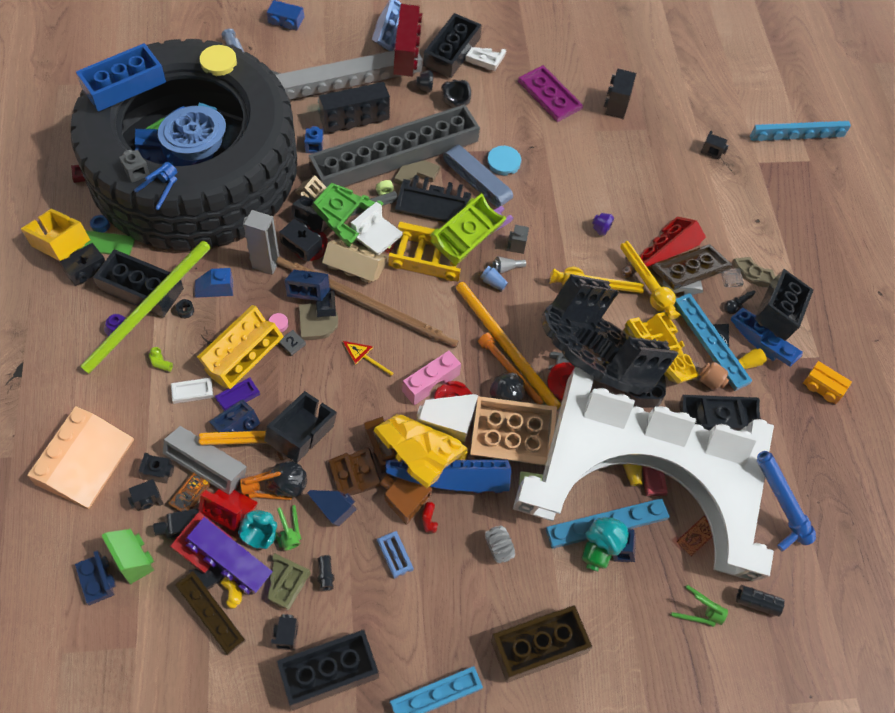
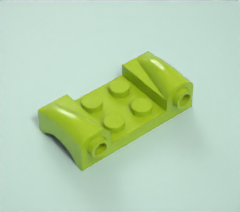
M481 193L475 199L469 200L466 207L440 229H435L430 235L432 237L430 242L456 266L485 238L502 226L507 218L492 210Z

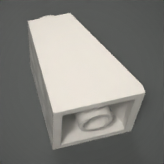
M472 394L425 400L424 406H419L417 421L465 442L478 395Z

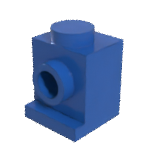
M317 126L306 129V153L313 154L323 150V129Z

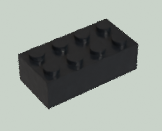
M453 13L424 51L423 66L452 78L465 61L467 53L481 39L482 24Z
M384 82L318 95L320 120L326 134L390 120V95Z
M114 249L93 278L98 290L139 306L171 272ZM180 280L150 312L165 317L184 289L182 281Z
M783 269L770 282L755 320L761 326L772 331L776 337L786 341L800 328L814 289L786 269Z
M364 629L277 660L292 711L379 679V671Z

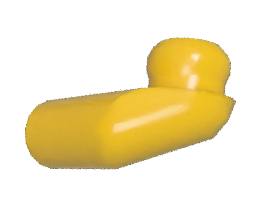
M224 578L221 585L229 591L226 604L229 608L234 609L241 603L243 591L238 588L239 585L233 579L229 581Z

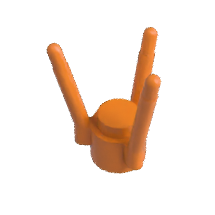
M267 471L255 476L241 478L242 494H249V498L292 499L291 497L277 496L276 494L256 493L257 490H260L259 481L280 476V472L270 474L271 471Z

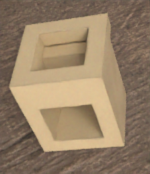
M314 175L311 179L304 181L295 192L300 197L305 195L316 200L327 187Z

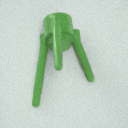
M292 506L294 531L292 528H288L282 509L279 507L277 511L284 531L280 533L281 537L276 532L275 539L279 548L283 547L285 551L291 550L299 546L302 539L299 533L296 506Z
M686 585V589L691 591L697 600L708 606L705 613L708 619L681 613H671L672 617L705 623L714 627L716 623L722 625L725 622L728 610L714 603L691 586Z

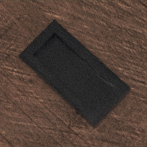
M329 291L322 301L316 300L317 317L336 316L335 291Z

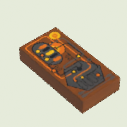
M193 473L168 504L178 512L191 510L200 500V495L205 490H208L212 484Z

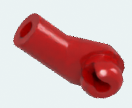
M432 502L425 503L422 513L423 526L427 533H436L438 527L437 522H432L435 504Z

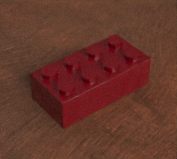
M400 4L393 75L413 77V71L417 70L418 60H415V58L418 59L419 55L418 47L420 46L422 27L419 23H422L423 13H420V6Z

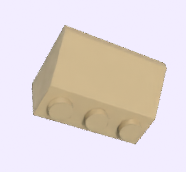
M339 238L328 242L322 263L327 264V267L330 269L343 270L346 275H356L361 277L362 281L371 283V281L373 282L379 278L389 260V256L382 253L377 255L369 248L355 243L348 247Z

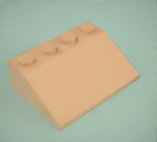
M478 396L470 455L546 465L555 431L557 407Z
M75 406L27 476L36 486L89 509L131 446L134 438L98 416Z

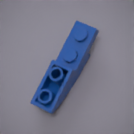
M745 308L740 309L731 317V321L740 333L754 347L762 349L766 357L772 361L777 358L791 367L802 357L803 351L789 342L776 337L772 331L761 326L755 320L756 315Z

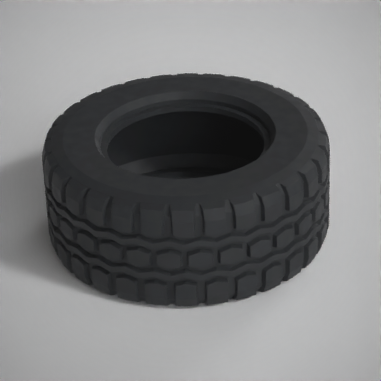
M173 39L166 40L162 44L155 42L148 44L147 47L162 65L165 83L101 111H97L85 92L81 91L80 97L77 98L71 119V144L95 205L100 209L102 215L117 229L147 245L151 243L152 246L169 250L173 247L174 250L191 251L192 247H196L201 241L207 242L210 248H213L214 244L220 247L234 242V238L239 240L244 238L245 229L243 221L246 216H249L251 210L274 216L280 210L292 189L297 172V150L293 114L289 97L277 76L273 74L272 70L248 52L243 53L237 47L226 45L236 53L237 65L233 67L232 72L226 75L215 76L212 73H206L202 69L200 55L206 48L214 45H223V43L210 40L202 42V39H186L185 41ZM199 103L243 118L242 129L237 139L223 153L199 164L174 166L177 170L175 175L177 181L172 185L159 210H156V206L169 181L164 183L156 178L140 191H134L135 188L146 180L143 178L132 183L123 169L119 157L126 150H135V129H145L162 118H166L182 106H198ZM144 159L150 174L162 166L161 164ZM139 168V169L134 170V171H132V172H133V173H134V172H137V171H139V170H142V168Z

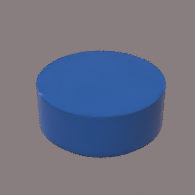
M103 215L94 216L90 221L91 228L95 232L104 233L110 228V222Z

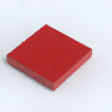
M198 512L170 547L205 574L210 568V565L204 561L205 556L200 552H197V554L192 552L186 546L188 543L185 541L188 535L205 517L202 513Z

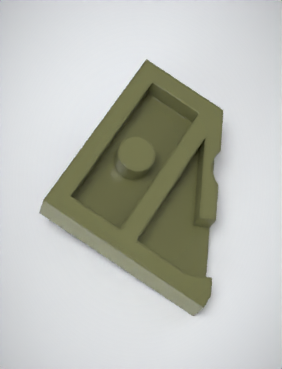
M274 553L268 599L270 602L289 611L311 572L309 569Z

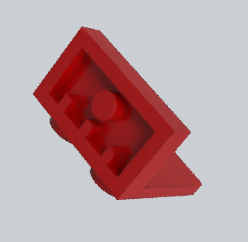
M218 489L214 494L205 490L200 495L199 512L235 531L245 514L253 511L257 507L258 502L235 490L230 494L221 489Z

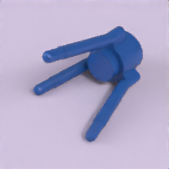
M165 162L160 168L145 177L146 181L135 188L134 191H140L156 178L164 183L169 181L156 206V210H159L172 185L177 181L175 177L177 174L176 168L171 163Z

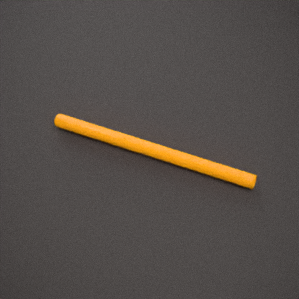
M458 283L456 290L547 406L557 407L558 410L561 407L558 399L466 283Z

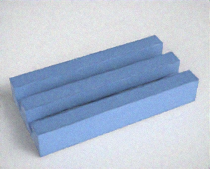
M397 531L377 539L394 579L399 575H404L406 572L414 570ZM393 537L407 565L404 568L391 541ZM384 541L387 542L390 551L395 559V562L399 568V570L397 571L383 543Z

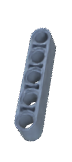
M457 144L443 154L445 162L479 193H482L495 207L503 206L513 199L511 189L462 146Z

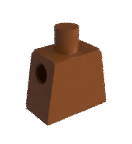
M386 475L380 483L381 486L388 490L385 493L386 504L406 525L432 495L431 487L426 488L422 484L401 478L395 481L389 475Z

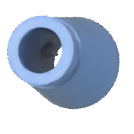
M488 266L480 277L484 283L500 291H503L508 284L494 267Z

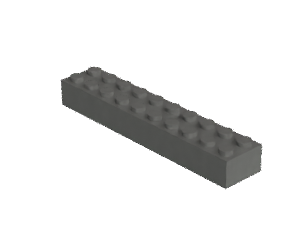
M464 104L310 154L309 166L313 176L315 175L326 187L331 183L344 187L401 168L404 165L443 154L457 144L464 147L478 142L480 127Z

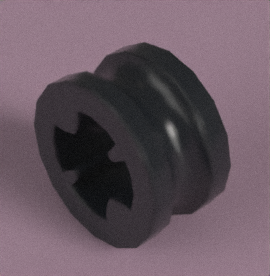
M183 299L177 302L176 310L178 316L190 318L194 314V307L190 300Z

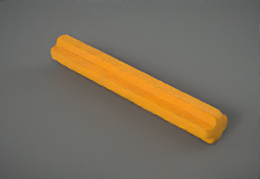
M266 431L200 433L198 441L200 445L266 443L264 441Z

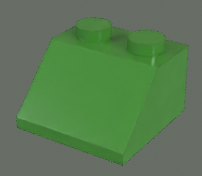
M131 529L107 532L101 535L121 573L130 584L154 571L151 565L154 560L149 551L144 553L141 546L145 544L139 533L134 535Z

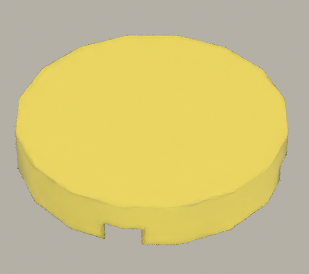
M223 45L208 47L200 55L201 67L206 73L209 72L215 76L226 75L232 72L233 67L237 65L236 53L231 48Z

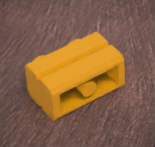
M820 361L815 364L803 382L810 391L819 393L826 401L835 404L841 400L852 381Z

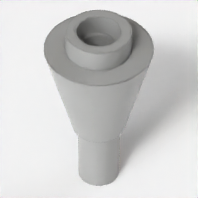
M496 256L492 262V267L499 273H503L517 267H526V261Z

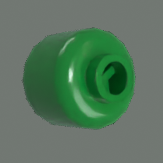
M588 541L582 554V561L587 564L586 568L596 572L599 571V568L606 569L611 555H608L605 548H599L595 543Z

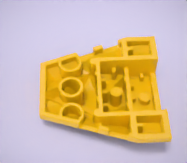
M666 312L657 313L644 323H642L639 317L629 319L625 323L623 331L626 339L631 336L632 338L667 341L670 350L679 353L664 373L670 381L680 384L699 376L690 356L683 354L682 348L685 345L683 341L678 343L675 336L678 330Z
M397 414L374 429L376 435L387 448L395 449L397 452L396 459L399 462L403 459L409 466L407 472L410 476L426 488L438 480L445 467L455 460H466L468 457L467 447L458 439L404 415Z

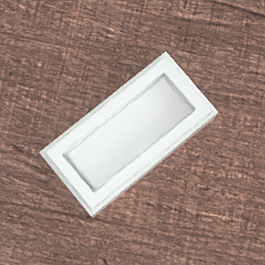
M211 378L171 383L173 404L214 398Z

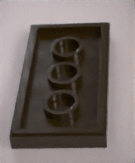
M709 244L654 263L652 269L675 290L731 270L732 264Z

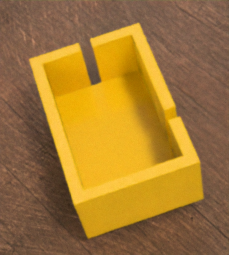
M53 209L38 217L47 233L46 235L36 220L21 228L31 247L59 261L68 258L71 253L84 247L90 241L80 221Z

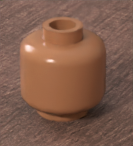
M716 362L707 363L699 373L701 376L700 381L711 390H716L719 387L723 389L729 381L727 379L728 371Z

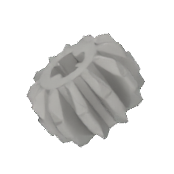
M501 525L486 531L485 538L489 550L497 563H505L515 557L514 545L505 527Z

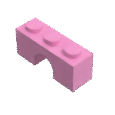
M447 351L403 380L402 392L413 405H416L429 396L430 390L438 382L442 381L443 384H446L448 381L459 376L461 363L450 351Z

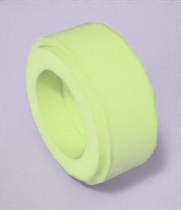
M389 180L381 181L376 185V191L379 195L394 190L393 184Z

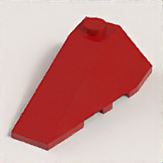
M677 216L661 230L663 234L660 237H655L653 240L654 244L646 248L639 257L648 267L699 246L706 236L697 220Z

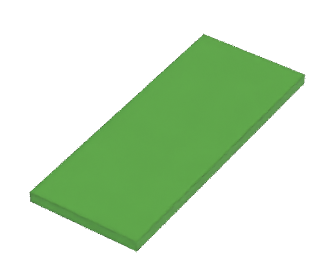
M85 230L90 238V241L85 246L93 243L101 254L110 255L115 249L130 255L135 241L131 236Z

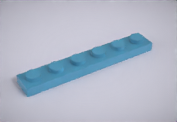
M849 121L762 124L754 126L750 138L751 141L845 137L851 124Z
M689 293L677 298L674 304L712 360L728 371V383L733 390L736 391L750 385L752 379L692 295Z
M661 498L548 526L546 532L551 547L554 549L588 540L586 532L598 518H615L623 522L627 528L633 529L668 520L669 514Z

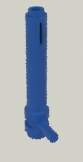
M768 451L760 452L757 455V463L789 521L788 525L792 531L777 547L783 552L796 540L802 545L812 544L816 540V531L807 515H804L773 454Z

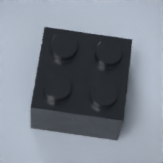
M617 68L616 75L612 74L610 84L613 86L608 88L607 96L609 98H606L604 108H606L605 115L624 119L636 77L635 72Z

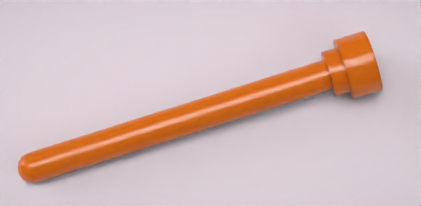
M489 332L482 335L478 340L479 345L486 350L489 349L508 372L519 375L525 383L524 388L527 394L536 404L542 405L543 399L494 345L495 342Z

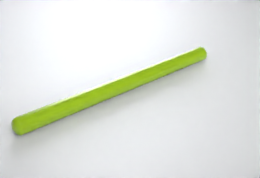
M201 241L82 363L81 367L90 374L210 250V245L205 241Z

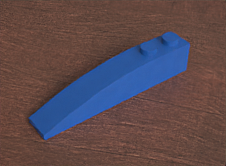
M386 460L387 474L421 484L407 472L409 466L404 460L401 462L398 460ZM455 460L444 468L438 480L430 487L472 491L474 493H482L483 491L502 493L503 491H510L511 467L508 460Z

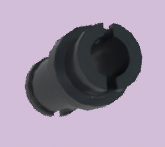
M324 555L317 558L319 565L317 579L318 583H320L321 591H330L334 589L333 581L335 576L332 574L331 556Z

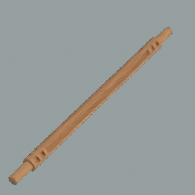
M278 257L276 261L277 264L291 270V272L293 270L315 272L281 257ZM329 278L330 291H335L336 294L436 341L440 340L455 348L457 347L459 341L443 334V331Z

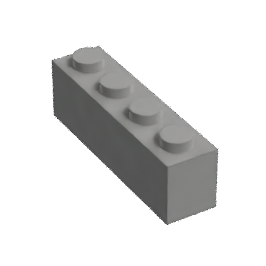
M251 210L249 216L244 218L243 227L245 229V238L247 239V249L249 250L252 268L273 275L278 266L276 261L279 257L273 216Z
M181 426L164 439V455L227 494H230L241 483V478H245L247 466L212 445H200L198 436Z

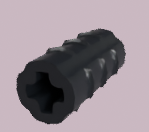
M740 585L736 595L737 603L778 617L781 616L785 605L783 598L744 585Z

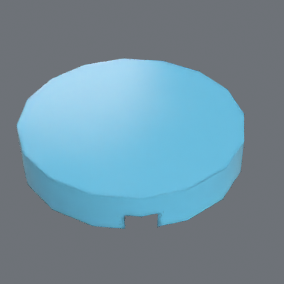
M497 146L489 152L487 163L493 172L505 176L509 173L514 174L519 170L521 156L512 147Z

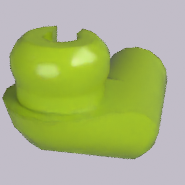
M151 348L149 358L152 366L170 372L173 368V363L163 359L160 348Z

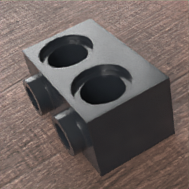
M305 195L292 204L290 219H296L298 222L304 223L308 228L322 233L329 225L312 208L315 200Z

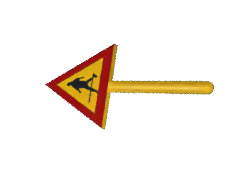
M342 341L355 365L362 358H365L392 376L394 374L366 355L374 346Z

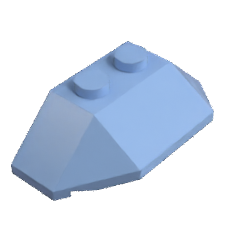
M389 0L378 18L372 37L373 41L389 51L395 50L400 4H402L398 0Z

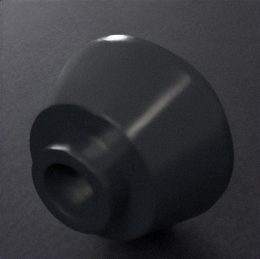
M430 70L421 72L420 76H416V86H419V90L427 93L432 91L433 72Z

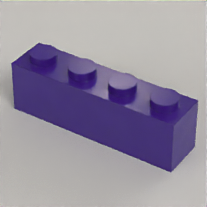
M205 517L185 539L188 543L186 546L196 554L200 552L205 556L204 561L212 567L215 565L222 570L221 574L229 581L234 579L239 583L238 588L247 595L249 593L255 594L273 572Z

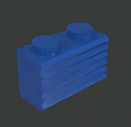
M273 0L267 10L268 23L297 31L304 19V8Z

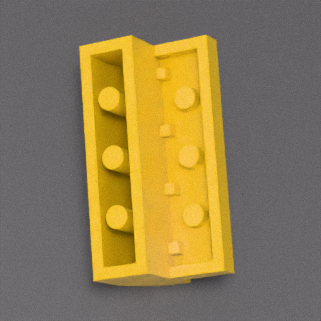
M251 305L203 350L197 358L205 367L204 371L214 381L225 388L231 389L284 336L275 323L266 321L258 308Z

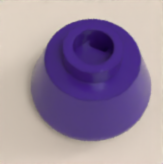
M607 213L597 214L592 221V224H594L593 228L600 236L606 235L613 224L614 217L612 214Z
M120 314L109 316L104 327L106 335L109 337L126 317Z

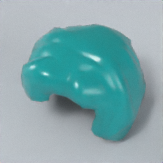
M254 510L245 514L240 522L238 534L248 545L254 548L268 549L275 540L278 525L270 512Z
M611 517L598 518L586 532V537L590 543H595L599 548H605L608 555L614 556L618 555L625 548L628 539V528L618 519Z

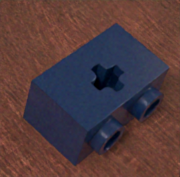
M293 270L285 279L287 297L322 301L330 291L328 274Z

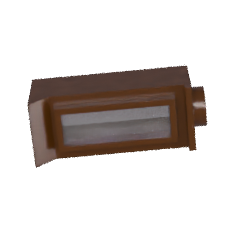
M383 416L364 423V433L381 473L386 472V460H397L395 449L387 448L374 432L375 427L384 422Z

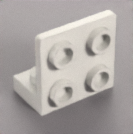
M377 202L351 222V228L359 233L356 240L377 255H380L402 236V231L382 217V205Z

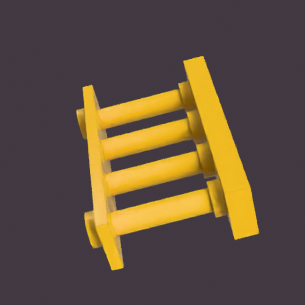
M399 222L398 229L402 231L401 241L397 253H389L388 266L459 282L461 269L456 268L457 265L455 266L451 261L449 266L439 264L442 253L437 248H435L432 262L421 260L425 245H433L430 242L432 238L430 235L435 229ZM408 240L419 242L414 258L403 256Z

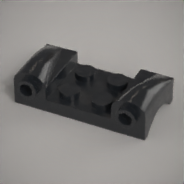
M682 395L679 402L680 412L689 414L690 417L696 419L695 424L701 425L703 429L709 431L719 424L727 425L732 430L740 431L753 420L761 419L760 399L758 397Z

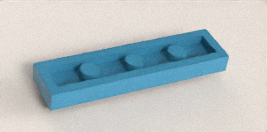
M473 666L390 701L394 713H428L483 689V686Z

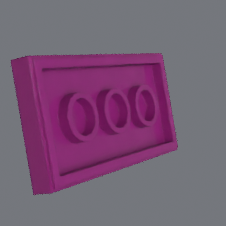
M544 65L518 77V82L556 122L583 109V104Z

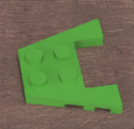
M331 183L315 200L312 208L339 238L350 247L357 239L359 233L344 223L358 207L366 211L376 202L369 200L368 196H358L353 194V191ZM377 201V203L383 206V202Z

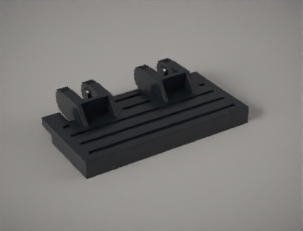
M415 175L412 187L410 186L411 180L403 179L395 212L447 223L466 207L471 198V193L464 192L463 197H461L463 185L459 184L457 195H451L453 189L452 182L448 183L446 194H444L445 187L430 185L429 190H427L430 180L428 177H425L423 188L420 189L417 188L419 175Z

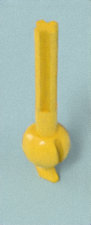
M629 241L622 243L620 249L652 293L650 296L652 307L660 312L665 311L671 320L678 318L681 314L673 306L676 301L674 292L670 288L659 285Z
M575 266L568 267L563 272L553 269L550 273L549 284L560 282L564 286L569 276L573 274L609 281L611 289L637 293H643L644 291L643 283L584 275L583 271Z

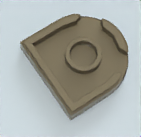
M316 304L299 305L301 338L303 340L327 338L338 328L337 312L336 316L317 317Z

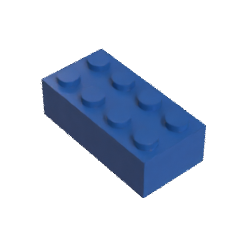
M145 43L76 71L82 90L97 111H101L166 82L162 65Z

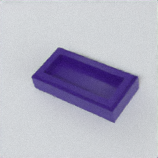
M249 377L234 385L231 389L217 394L215 398L223 411H226L242 399L245 402L254 399L260 395V391Z

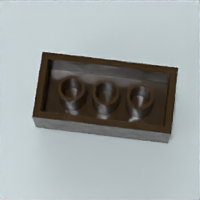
M575 605L494 633L490 640L506 683L587 654L593 647Z

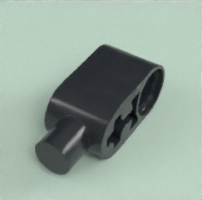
M199 509L167 514L164 522L153 524L155 536L166 534L167 539L176 540L198 514Z

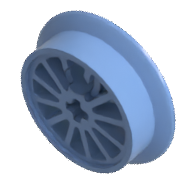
M189 106L172 112L161 122L158 128V138L161 144L176 157L184 160H199L212 155L218 150L225 133L226 123L223 116L212 108Z

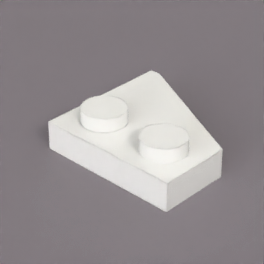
M472 47L467 53L465 61L495 71L504 58L506 50L501 49L500 53L492 52L491 48L481 49Z

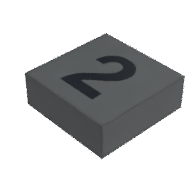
M294 330L290 331L278 342L291 356L306 345V342Z

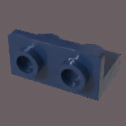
M243 399L209 421L216 432L251 431L260 424L254 409Z
M97 550L94 551V557L75 564L88 606L115 595L113 588L116 587L112 574L108 575L106 568H109L110 565L106 555L102 556Z

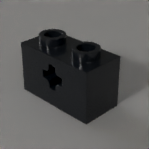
M293 219L279 232L280 242L306 262L310 261L322 250V238L320 235L312 232L304 223H300L296 219Z
M91 243L74 252L68 258L59 261L71 282L77 286L93 277L105 262V258L96 246Z

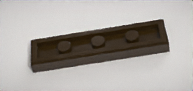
M191 571L175 584L227 655L246 641L194 571Z

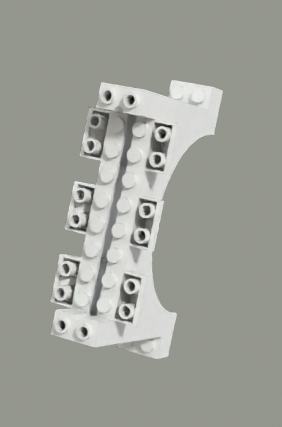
M575 367L567 380L542 481L536 476H525L518 487L513 509L553 521L555 514H560L563 503L573 485L587 474L597 469L617 464H635L650 467L678 481L694 496L703 509L710 524L714 540L715 561L713 570L753 582L770 576L774 551L767 549L766 545L753 544L765 479L757 463V455L762 451H770L774 425L767 424L765 420L756 419L740 431L732 430L729 426L723 424L716 425L709 431L703 429V426L695 424L696 419L690 417L687 413H675L663 406L654 407L650 413L645 412L640 407H633L635 400L629 399L628 396L611 394L608 390L602 388L593 389L590 394L594 376L587 374L579 367Z

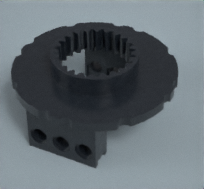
M571 274L552 304L542 314L541 324L546 335L552 339L554 346L561 350L565 358L574 367H579L587 374L594 376L593 380L624 392L631 391L635 394L651 392L679 353L670 350L667 341L632 338L631 336L626 339L624 331L602 318L619 291L611 289L609 281ZM585 345L588 349H592L593 352L598 353L600 357L605 358V361H599L596 356H594L590 351L586 350L583 346Z

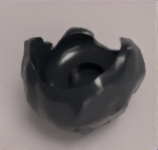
M454 79L451 82L447 81L442 84L441 89L445 104L455 108L464 104L467 106L470 103L472 90L468 81Z
M504 372L495 377L489 393L495 399L520 402L525 394V383L519 375Z
M294 461L276 464L270 474L280 472L281 475L268 479L266 482L267 489L275 492L277 496L296 498L302 495L308 481L306 471L302 466Z

